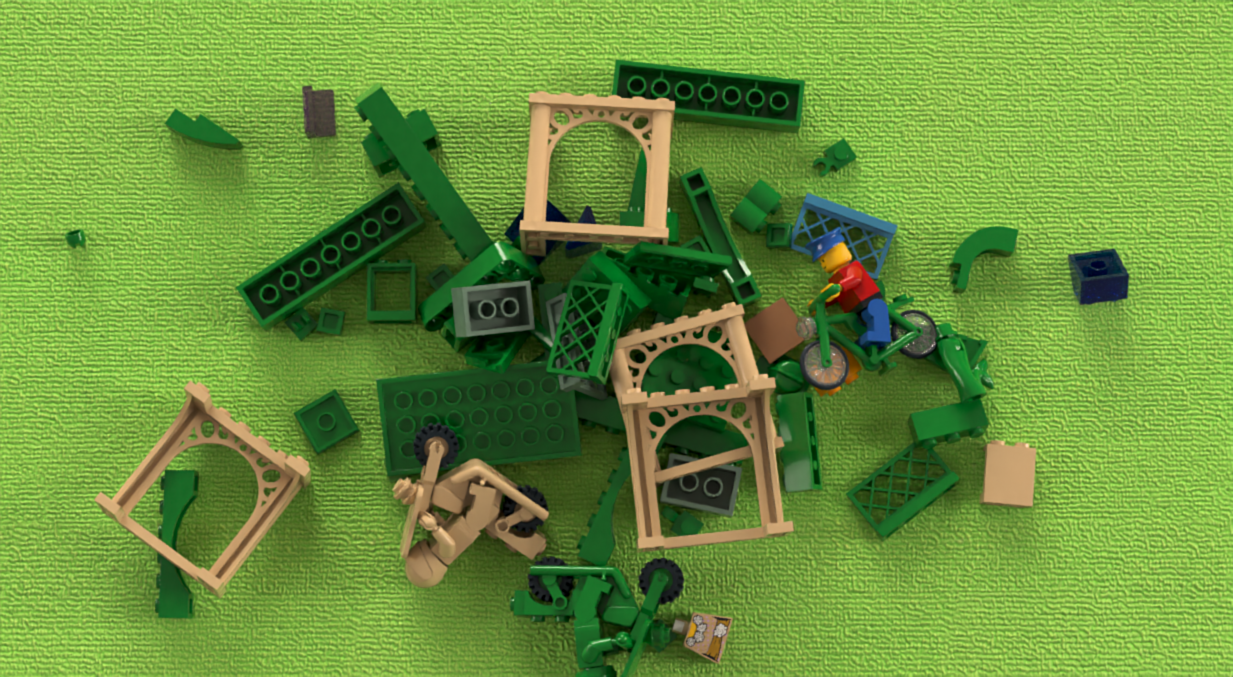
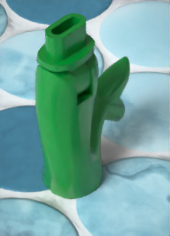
M950 323L935 326L934 329L937 333L935 340L939 354L958 390L961 403H971L986 396L987 392L984 386L994 389L993 379L987 373L988 363L986 359L980 360L971 370L965 345L961 338H956L958 332L953 331Z

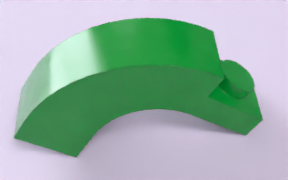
M1004 226L983 228L968 236L956 249L949 263V267L958 269L953 271L951 284H954L953 292L962 294L966 290L971 265L976 257L986 253L1010 257L1014 253L1019 230Z

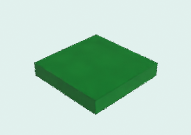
M336 389L293 413L317 455L360 431Z

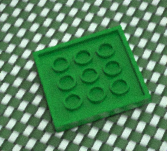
M657 312L652 325L661 322L668 325L675 322L673 319ZM705 328L698 334L694 332L693 337L696 339L702 338ZM710 330L708 333L709 342L716 343L720 340L722 334ZM672 337L671 341L677 343L678 338ZM728 338L726 339L725 343L721 346V348L725 351L730 350L729 347L726 345L727 343H729ZM653 344L652 347L646 346L649 352H653L657 349V346ZM685 344L662 352L650 363L642 379L641 392L647 391V397L649 398L651 393L665 392V396L675 395L676 390L690 389V393L700 392V388L714 386L715 390L725 389V385L737 384V378L730 364L714 350L701 345ZM645 354L643 356L642 363L646 361ZM726 402L723 406L718 404L716 409L720 412L726 411L729 402ZM698 405L694 406L693 408L695 412H699L701 410L700 406ZM664 409L670 416L675 417L678 415L676 409H674V412ZM696 415L683 419L718 433L724 432L727 423L722 418L710 415Z

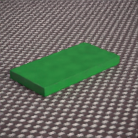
M640 241L624 255V264L697 277L707 276L715 278L732 265V256Z

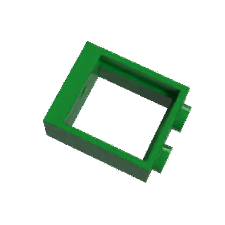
M378 259L373 260V263H367V321L369 324H417L418 267L416 263H412V260L400 259L397 260V263H388V260ZM410 273V310L376 311V274Z

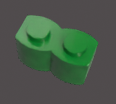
M759 179L729 218L751 236L755 231L759 234L768 223L765 221V218L770 213L775 215L782 206L779 202L782 196Z

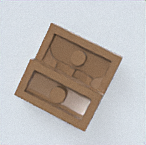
M783 297L744 323L746 331L770 364L811 337Z

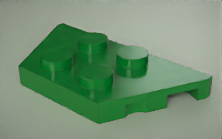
M524 330L478 335L464 355L466 363L504 374L531 332Z

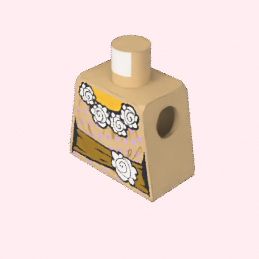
M693 612L690 622L676 618L672 632L685 636L682 646L719 664L733 618Z

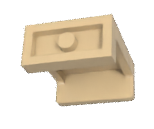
M991 440L990 444L984 445L983 451H985L983 493L980 494L979 504L1019 508L1033 507L1036 448H1029L1028 443H1015L1014 446H1007L1005 441Z

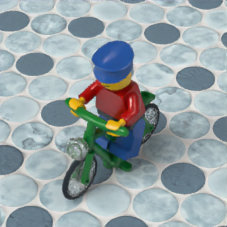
M837 227L829 233L812 240L805 246V249L811 251L813 263L819 261L826 273L833 272L834 274L828 279L829 285L823 288L821 294L809 301L807 305L809 307L808 313L815 317L802 316L798 318L796 323V331L800 337L809 340L812 336L816 335V341L808 344L801 353L800 369L805 380L821 390H831L839 387L845 382L849 373V361L845 352L840 346L829 341V337L862 360V365L867 371H876L882 365V369L878 371L880 376L888 374L897 367L896 362L890 363L888 357L897 351L907 357L921 359L931 355L937 347L935 340L937 333L934 329L937 325L929 315L919 310H907L900 314L895 311L897 308L912 304L915 301L914 297L907 298L906 294H902L892 299L894 303L886 305L881 300L883 296L879 288L861 263L857 260L851 264L849 263L852 255L844 243L845 238L840 233L841 227ZM839 302L844 314L827 316L825 308ZM843 323L847 330L858 335V339L852 342L831 325Z

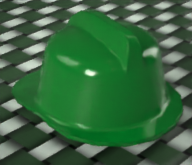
M764 355L756 362L759 375L768 374V378L775 377L776 388L773 392L784 395L806 392L810 384L801 373L800 362L786 355H783L772 364L768 362Z

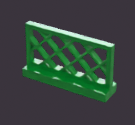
M576 280L570 281L546 368L548 374L592 380L596 384H606L630 294L623 284L613 283L612 285ZM576 288H583L588 292L579 301H576L574 298ZM602 291L609 292L608 299L599 305L595 296ZM592 299L596 307L587 314H584L580 306ZM578 309L582 317L570 324L568 321L569 314ZM600 312L603 316L602 321L593 328L588 319ZM586 322L590 330L578 337L574 329ZM571 332L576 340L564 348L561 343L562 339ZM594 335L596 338L595 346L586 350L582 342ZM579 345L584 353L572 361L568 352ZM565 355L569 364L561 369L555 368L557 359ZM587 358L590 362L588 373L579 372L576 365Z
M913 442L846 493L848 499L874 529L882 542L959 483L960 478L954 471L952 472L933 448L926 449L927 460L912 458L913 450L915 449ZM910 453V458H905ZM898 461L909 462L908 475L893 473L894 464ZM912 463L926 464L925 477L910 475ZM929 465L940 466L945 473L939 478L928 477ZM891 467V473L885 472ZM878 476L890 477L889 489L875 488V479ZM893 477L907 479L906 491L891 490ZM910 479L924 481V489L919 493L909 492ZM927 481L932 482L929 486H927ZM872 482V487H866L869 483ZM860 490L871 491L870 504L859 503L854 495ZM873 493H888L887 506L872 504ZM891 494L905 495V504L901 507L890 506ZM908 496H914L908 501ZM863 507L869 508V513ZM872 508L886 510V518L878 525L871 518ZM889 510L895 511L891 515H889Z

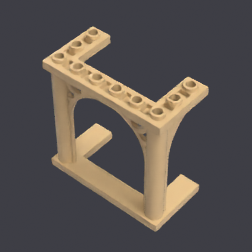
M544 91L529 93L530 135L524 218L520 220L519 229L521 251L527 255L546 256V240L635 245L640 241L668 245L669 228H666L670 139H672L675 101H670L667 98L647 100L643 97H633L629 99L621 98L617 95L597 97L594 94L574 96L571 93H560L556 95ZM556 113L565 114L569 119V123L567 125L557 123L554 115ZM573 114L583 116L581 118H574ZM620 117H630L628 121L620 119ZM637 118L648 119V124L644 128L635 129L633 127V122ZM606 122L622 127L638 140L647 161L644 227L546 222L550 158L555 145L565 133L585 123ZM554 129L558 130L557 134L550 135L551 132H554ZM648 133V138H650V140L644 139L642 135Z
M728 303L721 306V310L712 312V309L703 310L697 313V317L690 319L688 316L678 317L674 319L675 323L665 325L664 322L650 326L651 330L641 332V329H635L627 332L626 337L617 339L609 372L620 410L621 394H625L627 389H633V383H636V388H641L643 376L650 363L662 352L679 345L694 344L714 350L730 364L740 387H746L748 381L753 379V376L759 375L743 322L745 312L742 304ZM713 327H716L717 331H722V336L716 343H711L708 340V333ZM705 328L702 338L696 339L693 337L694 332L698 334ZM672 337H677V338H678V342H677V343H673V342L671 341V338H672ZM728 338L729 343H727L726 345L729 347L730 350L725 351L721 348V346L725 343L726 339ZM653 344H655L657 346V349L653 352H649L647 348L643 345L652 347ZM630 351H642L646 356V361L644 363L632 361L629 357ZM628 366L633 369H639V374L633 377V370L629 371ZM621 411V414H622V417H623V421H624V424H625V428H626L625 413H622V411ZM771 416L775 453L777 454L784 447L782 436H777ZM750 445L665 470H661L655 451L653 464L656 488L663 486V483L669 480L753 457Z
M768 374L753 376V379L748 381L746 387H740L739 384L725 385V389L715 390L714 386L702 387L700 392L690 393V389L676 390L675 395L665 396V392L651 393L648 398L647 391L641 392V388L627 389L625 394H621V411L625 413L639 537L636 542L637 553L788 536L794 532L793 521L784 522L771 421L770 396L776 388L775 377L768 378ZM726 402H729L726 411L720 412L716 409L718 404L723 406ZM742 402L746 406V411L742 417L735 419L731 416V409L736 403ZM694 406H700L701 410L699 412H695L693 409ZM664 409L674 412V409H676L678 415L670 417ZM658 412L662 414L665 418V425L663 427L653 425L649 420L650 413ZM710 415L722 418L740 430L748 441L753 455L762 527L670 538L661 536L653 463L656 447L661 437L671 426L691 416ZM749 416H751L752 420L748 422L751 426L750 429L745 428L743 426V422H745L749 418ZM646 427L656 432L654 439L649 440L650 432L646 433Z
M189 381L184 388L187 399L173 424L112 500L102 492L94 500L103 513L221 599L226 592L225 586L299 490L302 487L306 489L311 482V469L308 467L310 464L299 455L295 458L291 454L288 456L281 450L275 452L269 447L271 445L269 441L260 435L256 438L250 433L251 429L241 421L237 424L230 419L232 415L222 407L219 409L215 408L212 405L211 395L209 394L210 390L200 382L194 384ZM205 421H210L214 426V433L209 438L204 437L201 433V426ZM219 426L222 428L224 435L228 433L227 439H221L218 436L220 432ZM195 428L198 438L196 440L188 439L189 436L193 435L191 431ZM218 444L229 447L245 457L256 474L259 492L253 514L208 571L204 567L200 570L128 517V515L177 455L197 445ZM245 445L247 449L245 451H241L240 446ZM263 459L261 460L263 463L270 464L261 468L257 465V460ZM269 470H276L280 473L279 480L275 482H266L262 476ZM265 488H277L274 492L271 491L268 497L264 494Z

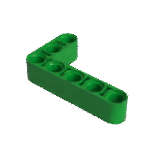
M506 242L494 243L419 305L418 312L425 329L429 332L438 331L443 328L447 320L454 316L451 288L497 284L505 277L512 282L530 281L531 290L538 289L539 284H544L545 278L537 261Z

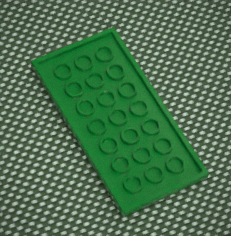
M549 360L510 364L504 374L482 368L376 379L387 476L422 472L423 466L415 457L413 441L416 438V433L421 431L420 428L423 426L428 427L430 423L432 425L441 423L442 426H449V429L454 431L459 444L458 456L454 458L455 462L453 464L449 463L446 469L441 467L438 471L455 469L474 458L482 460L487 465L582 456L575 390L564 392L560 389L558 375L546 372Z

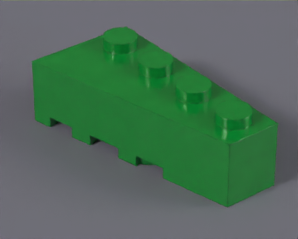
M604 246L602 252L653 300L647 307L673 320L681 317L695 279L694 277L625 265L624 255L626 253Z

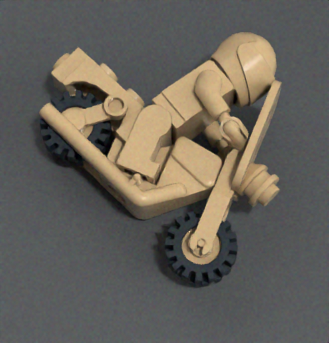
M430 423L428 427L423 426L420 428L421 431L415 435L413 449L416 459L423 466L421 480L417 479L416 483L413 484L408 477L405 480L399 479L392 490L395 492V499H401L402 504L410 505L400 544L401 558H404L406 561L405 573L408 580L419 588H430L437 585L443 579L448 565L481 534L480 530L484 527L486 528L485 532L496 540L499 537L505 541L504 545L514 553L519 551L531 560L536 555H541L546 548L545 542L547 540L545 535L537 530V526H542L544 524L543 521L549 515L547 502L542 492H539L535 487L531 488L530 485H525V487L516 485L477 458L471 459L436 478L441 467L446 469L449 463L453 464L455 462L454 458L458 456L459 449L458 440L454 431L450 430L447 425L442 426L441 423H436V425ZM503 493H504L506 496H505V502H503V505H502V506H503V510H502V509H500L499 507H500L502 495H503ZM433 505L453 513L445 521L438 512L435 513L433 511ZM418 519V523L422 527L432 531V537L429 541L426 539L418 541L410 549L416 520Z

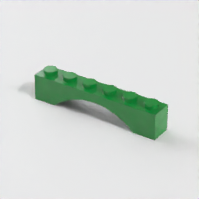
M700 167L680 176L679 184L711 253L732 256V265L721 272V275L736 305L742 304L743 308L759 302L762 295L729 233L703 168Z
M650 430L651 437L654 439L656 432ZM664 433L656 447L655 451L657 455L664 443L667 433ZM624 446L617 459L621 461L618 470H612L607 480L611 485L607 492L602 491L597 502L601 507L597 514L592 513L587 523V526L590 527L587 537L582 535L576 547L580 550L579 557L598 566L607 565L616 545L613 532L614 505L620 489L631 475L629 449Z
M165 470V476L161 477L160 486L161 490H164V500L160 501L159 512L160 515H163L162 525H159L158 537L176 552L178 531L182 519L190 505L198 497L199 472L195 470ZM157 553V562L161 564L160 574L156 576L159 598H156L155 612L158 613V618L193 619V592L187 586L180 569Z

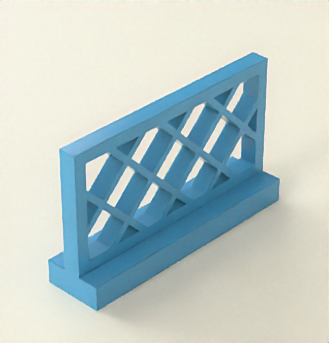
M807 193L792 233L790 249L812 256L811 251L805 249V247L794 245L796 236L806 231L810 241H812L813 238L809 229L822 224L825 233H829L824 222L832 218L836 219L842 227L840 233L844 232L849 242V245L846 247H851L857 261L861 263L862 260L872 255L874 256L877 263L875 272H866L871 278L877 280L898 225ZM806 209L816 212L820 221L807 227L803 219ZM820 214L828 216V218L823 220ZM802 222L804 229L798 231ZM843 222L851 226L845 228ZM853 227L861 228L865 238L852 243L846 230ZM866 231L872 232L874 234L867 236ZM876 235L886 237L884 248L874 251L869 238ZM866 240L872 253L859 259L854 245ZM882 251L881 256L878 259L876 254Z

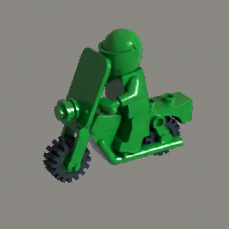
M550 556V558L544 557L542 558L543 560L536 561V565L530 566L528 584L535 596L544 602H551L553 605L537 603L532 593L528 590H515V597L510 599V610L514 611V616L517 618H530V622H545V618H555V622L569 623L570 618H577V620H573L578 667L582 671L576 673L575 677H617V671L614 670L613 665H607L606 657L619 654V651L622 650L631 654L621 677H633L646 645H649L651 648H655V645L665 648V643H670V628H665V623L655 625L652 619H654L660 604L671 603L676 597L680 596V592L684 588V577L679 566L670 559L655 558L651 562L648 561L646 566L642 567L638 579L639 587L645 595V600L640 610L623 573L617 567L568 566L563 560ZM574 579H579L569 601L566 596L568 597L570 590L573 589ZM603 621L610 625L632 629L631 635L626 632H619L614 639L611 637L605 638Z

